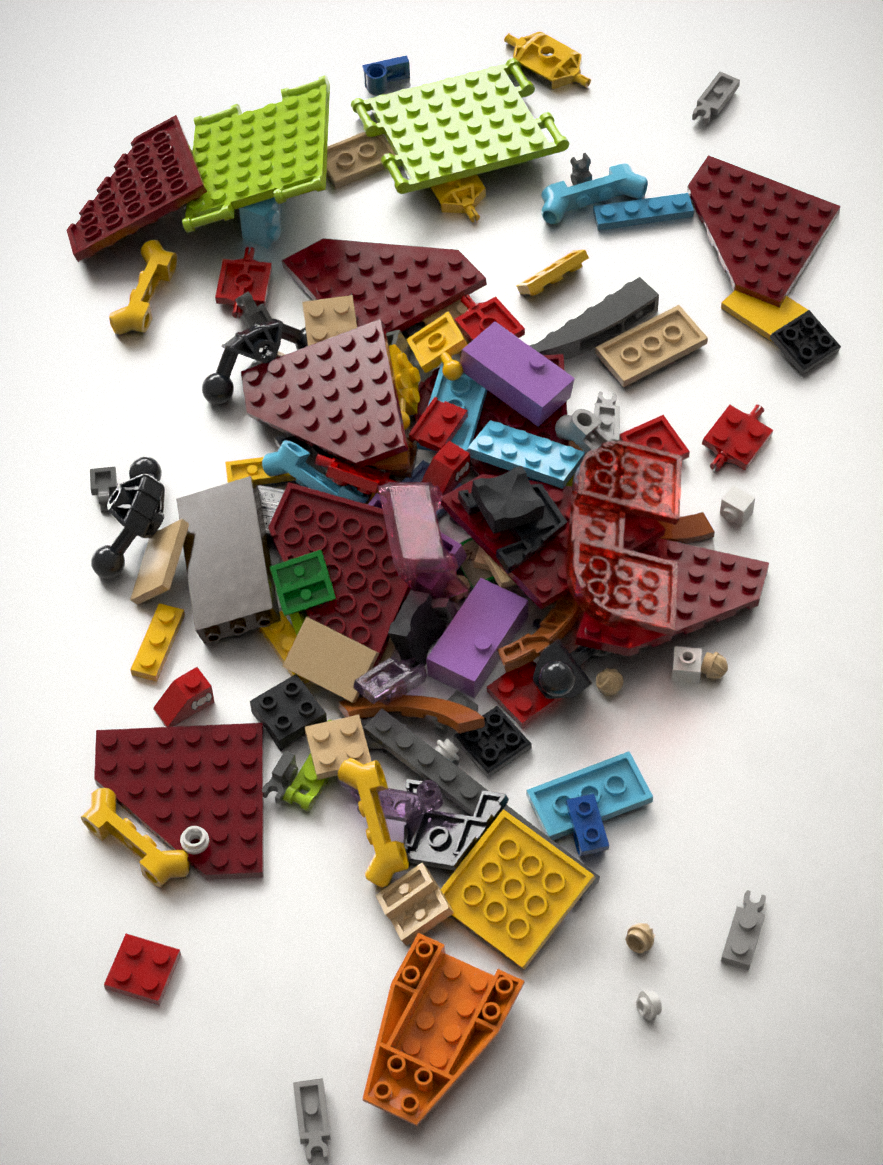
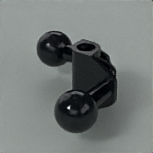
M273 318L271 321L258 322L242 332L235 333L234 337L221 345V348H224L216 372L207 375L202 382L201 391L204 398L215 405L228 402L234 392V384L230 376L238 354L262 363H270L277 356L281 339L294 343L297 350L307 347L306 327L300 330Z
M150 456L138 457L130 464L128 471L130 479L120 483L108 500V511L124 527L111 545L100 546L92 554L91 567L94 573L101 578L111 579L117 577L125 566L123 554L136 536L152 538L164 520L165 488L160 482L162 469L158 461Z
M557 639L539 653L540 657L532 678L533 683L547 699L574 698L592 684L580 666L594 655L604 657L610 655L611 652L580 645L569 653L562 642Z

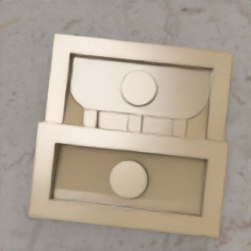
M423 862L375 895L385 915L391 920L401 941L406 946L415 940L418 933L425 934L454 913Z

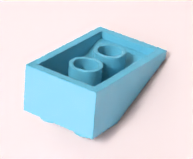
M275 197L239 208L242 237L244 240L267 249L274 241L278 240L281 234L282 204H277Z

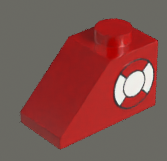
M448 441L433 457L417 489V493L439 506L440 498L453 491L469 474L470 453Z
M195 667L173 680L155 704L153 710L165 727H174L215 703L212 686L200 669Z

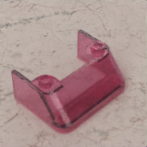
M389 482L379 486L392 558L399 576L414 591L429 593L432 599L439 597L451 598L468 591L466 584L456 575L455 569L458 568V564L454 554H449L443 547L436 511L443 508L440 503L443 500L440 488L437 485L434 486L431 482Z

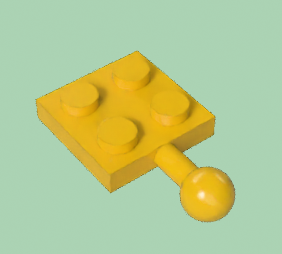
M449 312L406 339L425 373L443 363L442 372L446 379L454 381L462 376V365L451 357L458 354L468 343Z
M393 344L389 346L404 430H406L410 425L409 416L417 414L418 402L420 401L418 382H420L421 377L418 369L413 367L408 361L406 354L402 353Z

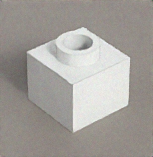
M733 485L721 499L720 515L727 521L734 522L742 527L753 514L755 497Z
M674 647L672 681L699 683L701 648Z

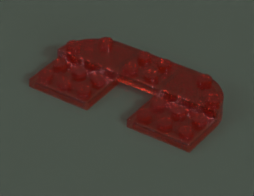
M609 441L602 443L599 448L593 451L591 449L584 456L574 474L566 566L567 584L577 604L600 624L616 628L619 623L667 635H672L675 631L678 562L623 549L625 512L674 525L679 521L682 473L681 455L626 441Z

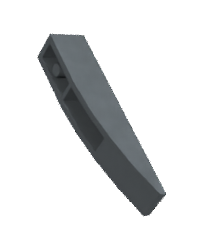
M638 277L632 282H627L615 293L607 295L603 301L595 306L587 308L584 313L575 319L568 320L564 326L555 332L548 333L544 339L536 344H531L530 347L542 355L563 354L564 360L578 356L628 331L657 312L659 294L641 277Z

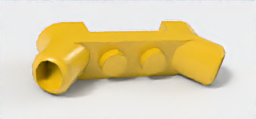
M157 240L147 241L141 248V255L147 266L144 271L140 272L136 289L131 291L128 306L111 312L109 315L110 325L117 335H122L131 330L144 333L148 330L152 321L150 301L160 280L170 282L175 272L177 254L165 251Z
M349 758L341 764L338 770V779L359 791L361 799L358 802L361 815L364 818L366 817L368 824L366 836L375 850V855L365 872V877L375 885L382 888L387 887L394 874L407 870L409 863L404 843L398 841L391 842L378 792L388 789L386 778L377 760L362 764L353 758Z
M99 788L91 793V807L81 816L83 824L101 841L111 834L141 859L139 864L142 875L152 884L161 888L170 878L186 877L189 874L188 853L184 850L160 851L156 848L157 845L151 837L146 834L142 836L138 833L135 825L129 819H121L116 814V794L111 789Z

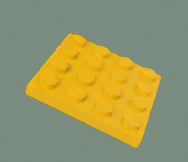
M503 809L443 885L441 891L454 912L451 916L525 970L594 881L595 876Z

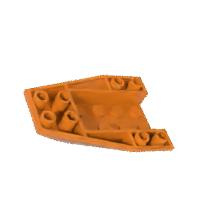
M418 933L391 982L362 1098L363 1101L418 1126L499 1034L525 981L500 969H497L495 975L487 973L446 954L444 944Z

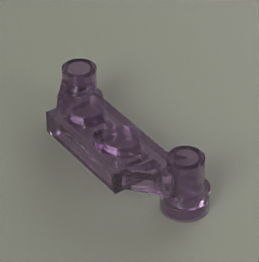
M339 780L343 789L348 791L358 804L361 801L359 791ZM433 780L421 782L417 787V793L391 788L378 792L385 819L412 823L415 817L429 810H438L443 805L441 790Z

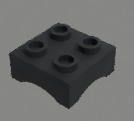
M523 466L513 468L511 471L498 477L473 480L471 495L493 534L543 519L545 504L533 490Z
M411 590L406 600L403 601L401 609L395 621L391 623L388 632L404 666L423 670L427 664L426 658L430 646L443 634L446 628L444 622L433 611L431 605L433 599L429 593Z
M297 674L250 700L251 712L260 723H263V726L280 751L288 748L294 741L306 734V726L327 722L326 712Z

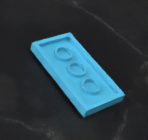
M441 363L429 404L434 397H437L443 403L446 401L467 410V419L451 441L467 451L473 441L488 390L465 373H462V376L454 381L446 379L442 372L444 364ZM417 442V449L433 451L429 448L421 446L419 442Z
M491 420L467 449L471 458L509 471L523 466L527 477L562 489L585 458L584 451Z
M630 751L526 790V796L545 834L552 840L574 832L566 807L567 799L594 793L602 821L653 802V795Z

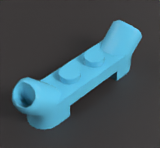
M623 163L609 167L608 176L567 187L565 181H560L547 186L542 191L541 197L545 204L542 207L541 215L547 223L558 224L567 211L583 208L597 202L607 201L621 195L642 199L647 191L648 180L645 176L634 173L629 164Z
M283 441L277 452L266 454L262 460L263 470L270 477L289 473L297 479L296 482L300 486L364 504L369 499V496L359 492L356 486L348 484L347 486L340 487L307 464L306 460L310 453L291 441Z

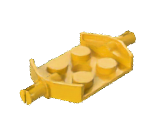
M542 31L525 37L521 36L519 39L510 33L506 34L504 42L515 48L513 58H516L521 65L551 81L553 90L573 82H577L585 88L591 84V79L581 74V53ZM549 53L553 54V55H551V56H544V55H542V54H549Z
M478 175L430 187L441 204L442 213H466L472 223L480 219V215L475 210V207L486 197V188Z

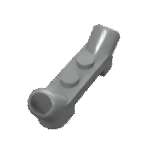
M578 409L572 415L560 417L555 426L559 439L575 442L625 488L626 494L632 495L642 506L652 499L654 493L651 483L655 478L654 470L641 457L635 462L598 428L602 423L601 420L586 409Z

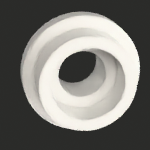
M440 739L436 742L438 745L435 747V750L451 762L455 759L459 760L460 757L456 754L459 749L448 739L444 743Z
M191 826L182 833L180 843L183 850L187 853L199 854L208 847L209 836L203 828ZM193 839L200 840V842L196 844L190 843Z
M641 991L636 1000L638 1013L647 1020L655 1019L662 1011L661 1000L655 991Z

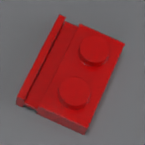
M434 397L410 431L409 441L413 442L415 440L421 446L439 452L448 441H452L468 417L467 410L446 401L443 403L437 397Z

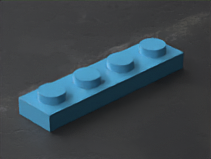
M688 192L593 206V214L597 229L600 231L690 218L694 215V209Z

